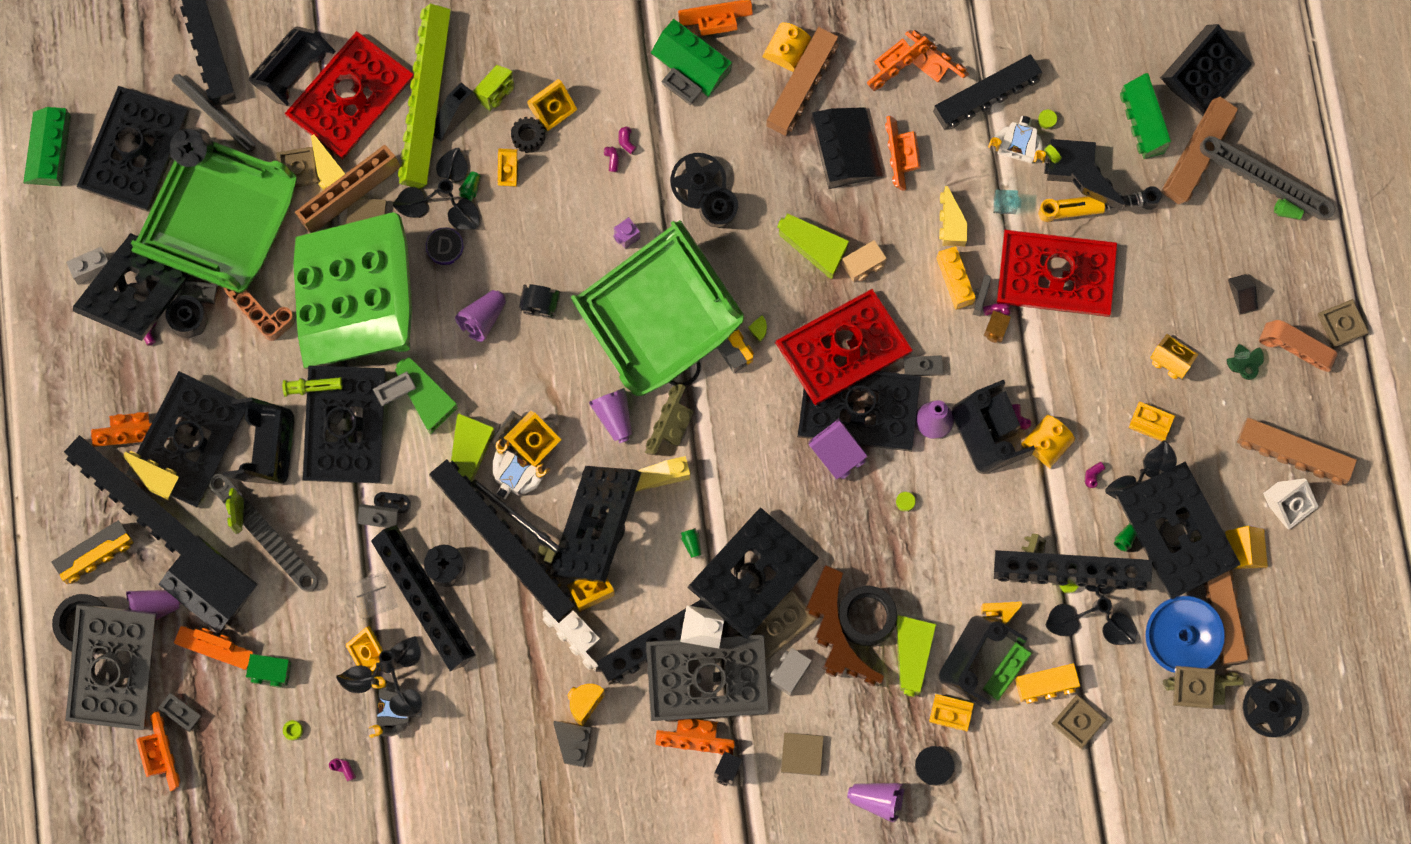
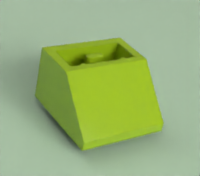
M496 65L473 90L480 104L487 110L491 111L493 108H497L501 104L502 98L513 91L515 84L512 71Z

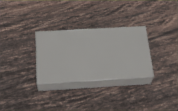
M406 371L374 388L373 391L381 406H384L415 390L416 387Z

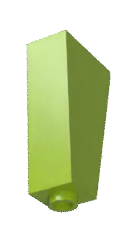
M787 213L785 218H781L778 223L779 236L828 278L833 279L848 248L849 241Z
M458 413L451 461L453 460L460 468L458 472L461 476L466 475L472 482L495 431L491 426Z
M898 615L896 636L900 691H904V695L915 697V694L919 695L921 692L936 624Z

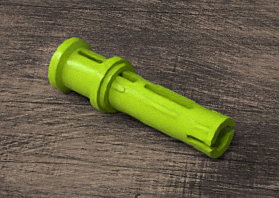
M341 377L308 381L299 378L297 381L283 380L282 382L284 397H288L291 394H300L302 396L306 392L341 390L343 388Z

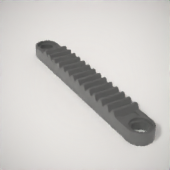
M1208 136L1200 143V151L1203 155L1214 160L1218 165H1223L1225 169H1230L1231 172L1237 173L1243 179L1250 180V183H1255L1257 187H1262L1263 190L1269 191L1270 194H1275L1277 198H1282V200L1285 198L1303 209L1304 212L1320 220H1326L1333 216L1335 206L1331 201L1220 139ZM1207 142L1214 144V151L1207 150ZM1321 205L1328 207L1329 212L1327 215L1321 213Z
M223 474L213 475L209 486L218 498L226 505V500L231 499L229 490L234 488L244 499L243 525L303 591L312 592L318 585V579L315 574L226 476H223ZM218 479L225 481V485L221 489L214 487V483ZM305 577L313 579L311 586H303L302 581Z

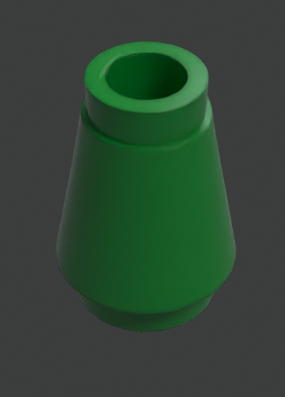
M473 171L470 172L459 188V196L461 198L471 201L476 197L480 174Z
M1130 523L1115 537L1114 545L1124 552L1132 548L1136 538Z
M696 528L682 532L681 540L690 557L702 555L699 532L697 533Z

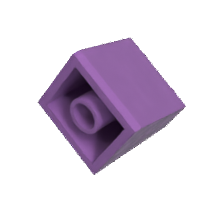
M840 419L836 420L808 442L809 446L836 480L839 477L844 479L851 473L849 471L854 466L858 468L866 462L867 454Z

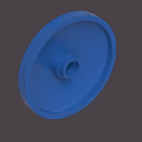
M1178 596L1172 600L1164 601L1153 611L1146 626V643L1153 659L1170 672L1175 673V666L1207 669L1215 663L1223 650L1225 628L1220 615L1210 604L1196 597Z

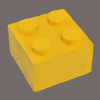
M532 411L504 437L518 454L534 467L561 441L559 436Z

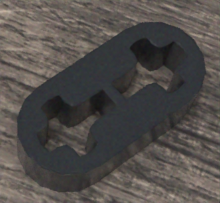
M379 492L374 497L375 506L398 509V513H405L411 507L409 498L404 494ZM382 497H385V499L387 501H391V503H384V505L381 506L378 500H381ZM401 499H404L407 505H403V508H400L394 502H401Z

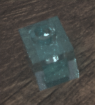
M995 190L993 213L1016 214L1017 209L1021 208V197H1018V191Z

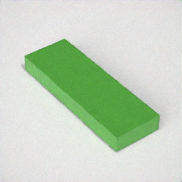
M1016 642L982 690L998 701L1032 653Z

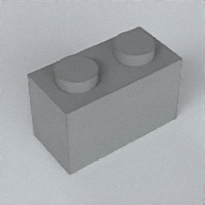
M99 247L66 263L73 279L79 285L95 278L109 259L103 248Z
M793 648L789 652H784L780 659L782 664L779 668L775 667L769 676L772 678L770 684L789 696L812 661Z

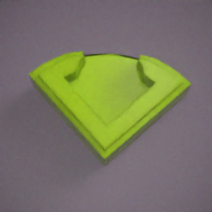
M763 315L748 326L749 331L759 342L764 339L767 331V323Z

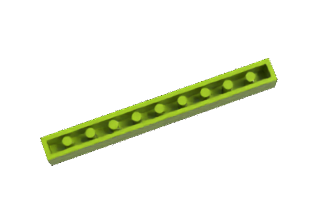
M431 3L423 8L420 13L422 22L418 29L419 43L415 49L417 58L413 64L414 78L410 84L412 94L408 100L410 108L405 119L407 129L403 135V142L405 144L400 155L402 165L398 171L399 184L418 189L427 185L451 12L449 8Z

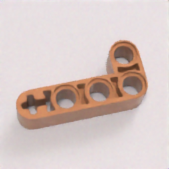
M224 288L228 298L267 340L275 341L294 325L295 317L289 308L281 307L270 316L247 290L239 293L237 296L234 291ZM250 300L248 306H242L243 301ZM256 314H263L261 319L254 320ZM283 315H290L287 321H281ZM269 327H275L273 333H266Z
M1281 320L1266 323L1259 338L1261 344L1268 347L1280 346L1326 372L1331 371L1338 355L1332 348Z

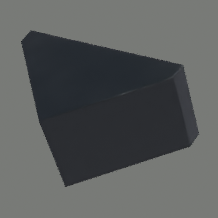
M1244 274L1229 278L1228 282L1239 315L1258 310L1256 286L1248 275Z

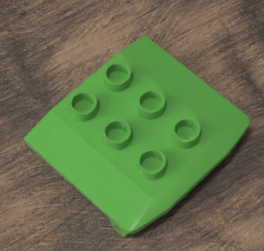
M213 142L214 152L212 157L201 165L185 167L174 161L137 240H132L131 242L133 246L131 251L234 292L242 293L251 284L267 258L290 208L297 179L296 175L281 162H266Z
M392 212L296 237L293 265L297 331L303 367L305 369H308V366H322L383 351L404 352L410 350L412 300L408 244L402 218L399 214Z
M681 220L678 222L672 221V226L578 296H571L573 304L619 372L621 382L636 396H644L674 380L722 345L745 319L744 313Z

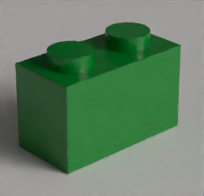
M250 654L246 678L251 680L250 683L262 685V682L270 683L271 687L281 688L282 685L287 686L291 661Z

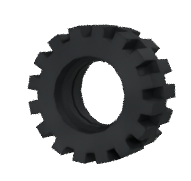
M524 117V119H518V122L515 121L514 126L511 128V139L516 149L519 148L521 152L524 150L525 153H528V151L532 153L535 152V149H540V145L542 146L545 140V133L539 120H534L533 117H530V119ZM527 128L535 131L536 136L530 141H524L520 138L521 131Z

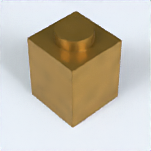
M993 310L984 336L991 342H1002L1011 317Z

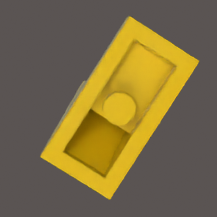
M498 149V185L517 186L519 162L517 160V149Z
M1022 602L983 603L981 615L986 614V617H997L998 614H1001V623L1006 625L1021 608Z

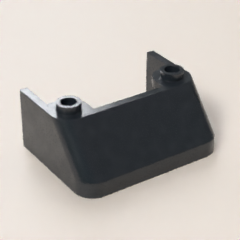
M298 26L294 27L250 75L249 81L275 103L288 106L290 104L287 101L290 93L288 87L310 62H320L325 58L326 52L334 54L336 51L317 31Z
M1005 380L976 390L956 403L952 408L956 427L976 471L981 474L990 473L1030 457L1035 450L1033 445L1015 452L1014 447L1009 442L1003 441L995 444L980 411L990 404V395L1003 390Z
M253 397L231 400L232 405L246 409L245 419L249 425L255 427L252 463H243L240 465L239 470L223 472V476L244 482L285 483L289 474L294 428L293 412L288 408Z
M974 616L969 620L941 668L939 680L945 686L987 709L991 701L974 692L978 685V678L968 670L987 637L996 642L1008 637L1021 646L1025 644L1028 638L999 621L983 616Z

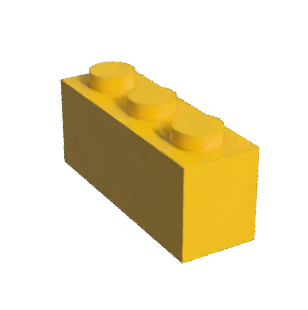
M954 246L939 251L936 259L955 310L974 304L975 295L957 247Z
M1074 663L1018 676L1015 679L1020 701H1026L1027 704L1038 702V698L1045 697L1046 700L1055 698L1058 693L1062 692L1065 695L1075 693L1076 689L1080 687Z

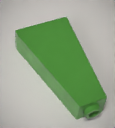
M410 357L406 360L402 359L396 365L395 371L397 376L406 371L410 375L416 389L407 394L425 428L431 435L458 409V406Z

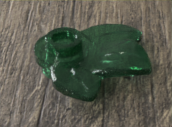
M1238 344L1234 351V357L1228 358L1226 361L1231 371L1240 373L1241 377L1246 380H1252L1258 375V367L1264 362V354L1260 347L1250 352L1246 347ZM1245 369H1251L1252 373H1246Z

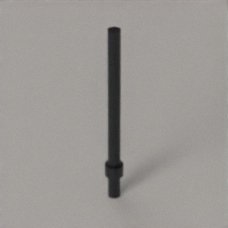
M476 479L472 481L473 484L471 486L479 490L483 496L535 536L540 544L546 545L555 553L560 551L561 547L553 542L547 533L538 530Z

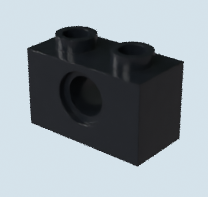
M724 751L714 772V777L717 778L716 782L726 787L728 784L732 785L742 765V759Z

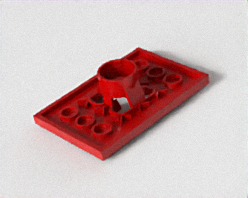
M356 31L284 114L311 136L314 134L321 144L343 160L414 78V74ZM342 80H353L354 86L350 89L355 93L353 97L342 98L336 94V87ZM365 87L372 91L368 99L363 93V88ZM332 91L337 101L335 103L327 99V96ZM354 104L358 110L353 116H349L344 110L348 105Z
M1004 230L997 303L1110 317L1117 243ZM1041 256H1048L1044 266L1041 265ZM1055 257L1064 258L1071 265L1069 271L1062 270V278L1054 277L1051 274L1052 270L1047 269V263ZM1040 277H1046L1050 281L1049 288L1039 287L1038 280ZM1071 280L1074 284L1073 290H1063L1064 284Z
M873 289L781 337L775 342L815 406L904 358L913 351ZM843 330L853 333L852 338L846 341L850 350L841 348L836 343V333ZM832 335L831 347L825 348L821 340ZM860 346H863L867 353L860 357ZM838 356L847 357V364L843 367H838L833 359Z

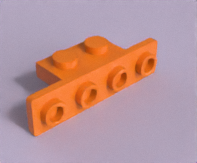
M739 0L679 10V23L683 26L698 24L701 36L737 30L735 18L752 15L751 0Z
M909 30L905 33L914 42H918L923 37L916 30ZM931 42L932 45L925 53L920 54L913 61L914 65L937 82L941 81L949 68L962 78H966L969 75L966 72L967 68L960 63H954L951 60L952 57L946 52L941 53L938 51L937 46L933 42Z
M924 36L910 47L904 39H901L874 61L881 71L867 82L869 87L873 91L882 88L886 81L891 77L897 76L901 69L913 63L914 59L920 54L925 53L932 45L931 42Z
M887 116L885 128L889 134L888 148L892 156L890 158V164L894 171L892 180L895 187L904 191L906 190L904 173L921 168L917 134L912 131L899 135L897 120L892 116Z
M148 412L109 416V428L91 430L92 446L142 442L152 424L149 423Z
M180 626L174 641L175 645L247 670L250 654H253L252 651L234 645L230 642L231 638L221 634L220 637L212 635L213 632L208 629L202 628L200 631Z
M158 711L150 716L154 734L139 737L136 741L146 777L165 773L169 789L174 791L179 787L180 777L175 772V759L173 754H170L168 747L170 741L164 732V719Z
M678 719L676 732L656 731L655 745L718 753L721 755L725 751L733 755L735 741L716 738L718 722Z

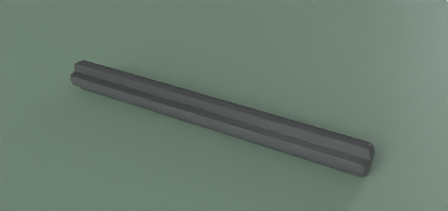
M180 74L174 75L172 82L246 151L254 150L256 144L183 76Z

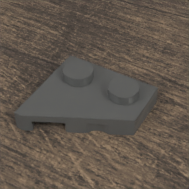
M554 721L553 724L564 764L584 768L591 728Z

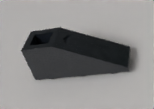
M462 82L447 96L436 117L433 136L440 142L480 104L474 92Z
M1089 160L1072 173L1070 180L1082 194L1120 211L1124 208L1126 203L1124 202L1123 195L1114 190L1112 182L1108 178H1104L1098 165L1093 164Z

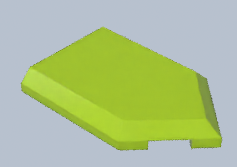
M231 488L229 490L231 499L226 500V509L231 518H227V521L235 534H239L243 530L244 499L234 488Z

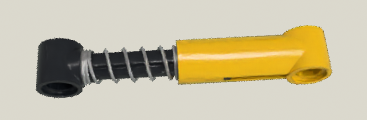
M1150 186L1132 195L1125 194L1123 196L1126 203L1124 209L1125 207L1131 206L1132 208V206L1136 205L1147 210L1155 209L1162 198V193L1157 187ZM1147 195H1152L1155 201L1148 200ZM1088 196L1062 200L1046 199L1042 202L1038 215L1042 221L1052 222L1055 219L1102 214L1106 209L1110 210L1113 207ZM1051 208L1053 213H1047L1044 209Z

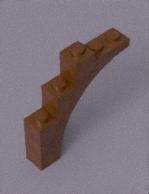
M825 565L805 608L811 617L822 618L814 640L824 648L831 647L822 669L826 670L825 673L832 677L841 676L845 670L847 671L846 674L853 678L861 677L865 679L864 682L866 684L879 686L884 676L871 669L859 659L849 646L841 629L838 618L837 599L843 573Z

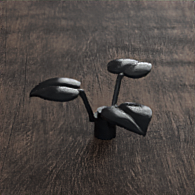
M460 148L448 151L437 162V175L446 179L441 180L438 188L427 198L424 199V194L420 189L408 187L401 191L393 202V207L397 212L406 217L417 218L426 213L427 206L425 202L439 194L444 198L449 197L454 206L448 211V221L453 227L460 230H474L479 225V213L474 203L463 198L456 204L452 194L453 183L450 180L454 182L461 181L468 172L467 162Z
M1163 440L1143 458V469L1140 470L1141 474L1137 482L1134 476H1122L1107 486L1105 489L1106 494L1117 499L1116 496L1140 484L1144 474L1152 478L1159 475L1160 470L1165 472L1171 471L1177 464L1175 451L1167 441ZM1181 508L1176 511V514H1183L1188 511L1185 508Z
M1089 570L1088 574L1095 575L1097 572ZM1113 571L1107 573L1109 576H1114ZM1087 585L1085 589L1095 592V595L1099 598L1093 603V608L1075 615L1072 607L1060 604L1050 611L1045 624L1046 628L1055 635L1070 636L1079 629L1077 618L1091 612H1095L1098 615L1106 614L1108 622L1103 625L1102 632L1104 638L1109 643L1125 645L1136 642L1134 627L1125 614L1115 612L1109 618L1112 602L1099 593H1110L1114 589V587L1110 586L1098 588L1095 585Z
M416 636L399 642L390 650L382 651L379 654V662L376 663L373 675L368 667L362 665L351 667L342 674L336 675L337 681L345 690L351 693H363L371 688V680H374L380 668L384 673L392 674L398 695L390 699L389 707L395 715L403 717L415 716L422 709V699L418 692L413 689H407L403 693L400 691L394 670L398 664L402 667H411L419 662L421 651Z

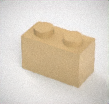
M873 240L844 257L841 264L854 283L857 280L859 282L865 280L869 276L868 274L873 271L878 272L883 269L887 258L876 241Z

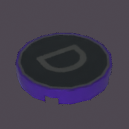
M447 227L434 230L426 241L428 256L432 261L440 265L454 263V261L462 256L464 250L460 234L454 229Z

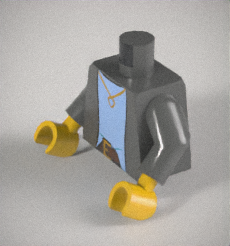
M374 677V679L379 680V685H372V687L382 689H379L377 725L369 727V729L375 730V734H371L369 737H392L404 731L406 726H410L411 717H422L423 706L419 714L415 716L403 717L395 715L389 707L390 699L398 695L395 684L385 680L383 677ZM399 686L400 691L403 693L405 689Z

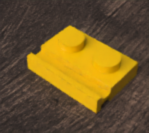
M1139 401L1128 428L1162 442L1166 440L1175 416Z
M935 694L929 723L967 732L974 703Z

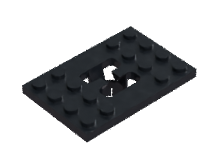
M118 86L81 174L77 188L148 212L171 157V140L176 132L182 130L189 109ZM131 132L134 136L132 144L139 145V147L130 152H123L119 149L118 142L124 134ZM145 136L154 138L152 146L145 141ZM115 149L122 156L123 159L121 161L112 159ZM140 155L146 159L144 166L141 168L133 166L135 158Z
M130 233L73 305V312L142 341L191 275L133 253L131 251L133 248L131 242L132 240L136 241L138 236ZM129 271L136 273L135 280L137 283L127 284L125 274ZM148 280L158 283L152 292L147 287ZM134 294L142 295L146 300L139 301L134 299Z
M308 366L307 381L341 377L343 388L341 390L307 392L303 481L381 483L384 406H381L373 389L385 383V368ZM337 406L327 414L328 407ZM361 407L363 409L362 417L356 416L351 411V408ZM339 411L341 412L340 419H350L351 414L354 417L353 428L350 431L340 430V434L336 435L330 429V418L332 415ZM326 431H329L338 440L336 442H327ZM356 431L362 432L359 443L349 442V437Z
M878 371L849 387L848 389L850 390L847 392L845 399L842 397L843 391L816 406L806 390L803 389L797 437L814 438L836 420L840 419V412L845 410L851 415L850 422L842 421V423L859 445L912 452L921 376ZM856 391L866 392L873 400L872 405L865 404L864 413L854 412V402L847 401L848 397ZM874 392H877L879 395L878 402H876V396ZM870 414L876 416L874 425L864 424L865 418L870 416Z
M178 371L137 454L141 456L140 459L146 462L149 459L158 463V467L163 470L169 468L177 472L176 476L179 479L170 496L197 508L246 409L231 404V400L238 399ZM179 417L187 419V421L175 424ZM189 424L186 433L194 437L199 429L201 441H198L196 447L189 448L186 444H177L174 435L178 432L177 429L179 427ZM201 427L210 430L211 435L208 440L204 437ZM168 438L173 439V444L177 448L176 451L172 452L164 447ZM196 450L201 454L196 462L185 457L186 453ZM130 466L126 475L143 482Z
M1186 461L1175 466L1171 471L1154 476L1116 496L1149 560H1152V566L1171 600L1241 565ZM1185 508L1190 517L1185 520L1179 518L1176 515V511ZM1161 518L1166 519L1158 531L1155 522ZM1168 522L1172 527L1182 524L1186 529L1187 534L1185 533L1177 537L1180 541L1178 546L1171 545L1163 536L1165 524ZM1198 530L1201 540L1192 543L1190 541L1191 533ZM1169 549H1173V550L1180 549L1179 551H1177V552H1175V553H1171V552L1169 551Z
M585 466L561 541L558 545L561 549L556 553L550 575L606 583L618 543L622 540L625 533V521L639 482L640 471L635 469ZM592 507H594L591 516L597 518V520L588 517ZM583 531H586L584 538L581 539Z
M760 507L687 588L742 636L748 639L819 557ZM748 551H752L758 556L759 560L756 563H745V554ZM769 566L776 572V576L765 581L766 576L763 570ZM745 569L754 572L759 578L760 586L757 589L749 588L750 583L755 578L747 572L741 579H738V572Z

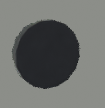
M930 746L918 754L915 760V771L919 779L927 785L938 786L944 784L952 776L954 761L950 753L944 748Z

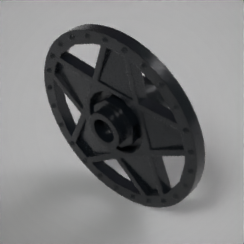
M691 153L682 157L675 164L671 172L670 185L674 196L683 205L699 209L698 203L703 194L714 187H719L713 181L719 170L722 176V187L726 188L724 168L717 159L705 153ZM695 157L708 159L712 163L701 167ZM685 161L686 173L675 177L678 167ZM676 188L688 190V202L679 195Z
M1261 680L1249 688L1243 699L1242 709L1247 724L1262 736L1270 738L1284 736L1295 729L1301 719L1302 704L1300 697L1292 686L1282 680ZM1263 684H1276L1270 693L1257 688ZM1286 689L1294 696L1297 705L1285 701ZM1249 696L1257 705L1250 714H1248L1247 707ZM1296 716L1293 724L1284 731V718ZM1267 722L1272 733L1261 730L1255 724Z

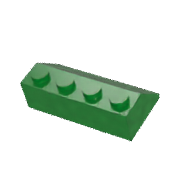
M675 19L662 31L651 51V55L670 69L675 68L700 87L702 93L708 98L732 70V62Z
M1145 73L1125 84L1120 92V99L1127 108L1125 110L1126 117L1132 123V135L1138 141V153L1142 154L1143 159L1165 154L1171 143L1149 74Z
M45 107L33 112L24 184L62 186L71 115L66 108Z

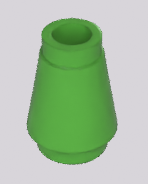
M1285 198L1283 200L1278 199L1274 207V213L1280 217L1300 220L1304 212L1303 209Z

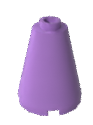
M498 290L490 291L459 311L455 316L456 323L463 332L467 330L471 333L469 335L470 338L482 342L487 338L506 304L505 295Z
M625 388L589 402L591 408L614 441L618 440L619 443L630 440L629 435H632Z
M943 401L927 402L917 411V429L927 438H942L953 427L954 418L952 411Z
M166 590L126 591L129 610L157 613L156 620L179 609V605L182 604Z
M854 784L853 787H849L847 798L850 799V803L895 823L899 817L895 815L896 811L901 810L903 784Z

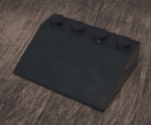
M1219 24L1206 25L1160 78L1173 93L1203 116L1211 101L1220 96L1223 98L1252 64Z
M866 107L831 108L812 112L811 122L828 189L883 178Z
M197 535L170 567L158 585L219 634L230 625L258 584Z

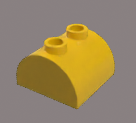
M780 23L762 57L794 72L812 38L804 30L793 24Z
M559 79L527 101L530 110L547 131L578 110L564 84Z
M1166 334L1150 359L1153 360L1152 364L1156 368L1161 369L1164 367L1169 370L1168 375L1171 378L1178 379L1179 377L1182 379L1199 354Z
M1046 415L1021 445L1024 448L1034 445L1033 455L1051 469L1075 442V437L1063 423L1050 415Z
M584 684L578 688L573 686L567 696L570 700L571 713L579 725L584 726L604 698L605 690L596 684Z

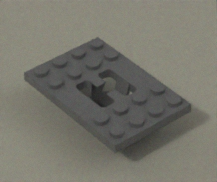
M77 604L65 721L136 730L145 729L157 613ZM95 648H103L107 651L106 654L99 656L97 659L94 658ZM118 652H129L130 662L122 664L118 658ZM100 659H108V661L114 663L117 662V680L116 673L106 672V679L101 681L95 674L96 663ZM128 678L127 686L116 685L119 680Z
M750 635L748 639L744 636L721 637L719 649L680 642V640L646 642L651 721L769 713L764 635ZM722 658L725 669L723 670L721 666L717 665L714 659ZM690 660H699L700 665L691 674L688 670V662ZM707 665L709 667L714 665L720 670V672H712L713 682H721L714 691L708 690L706 692L697 684L702 681L701 673H698V671L703 666ZM691 684H694L702 692L701 697L690 696ZM726 684V694L716 696L717 692Z

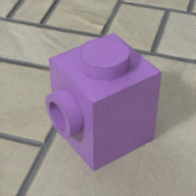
M628 217L614 227L613 237L619 245L622 244L626 249L640 239V231Z

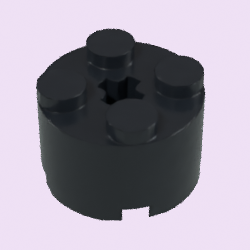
M202 128L183 129L176 132L170 143V155L177 163L185 167L201 165L212 157L214 143L209 133Z
M714 187L708 190L699 204L700 216L710 227H724L728 225L738 211V200L735 194L723 187ZM716 203L719 206H723L721 211L715 209Z
M524 284L519 308L526 315L534 316L535 313H539L543 318L553 319V315L557 314L561 292L555 290V293L550 292L551 288L533 284H529L528 288Z
M181 295L176 297L166 308L165 312L166 321L174 333L180 337L192 338L201 335L207 325V313L202 304L193 296Z
M444 544L433 547L427 552L424 560L427 576L433 583L441 587L455 585L465 571V564L460 552L450 545ZM444 562L447 563L446 569L441 567Z

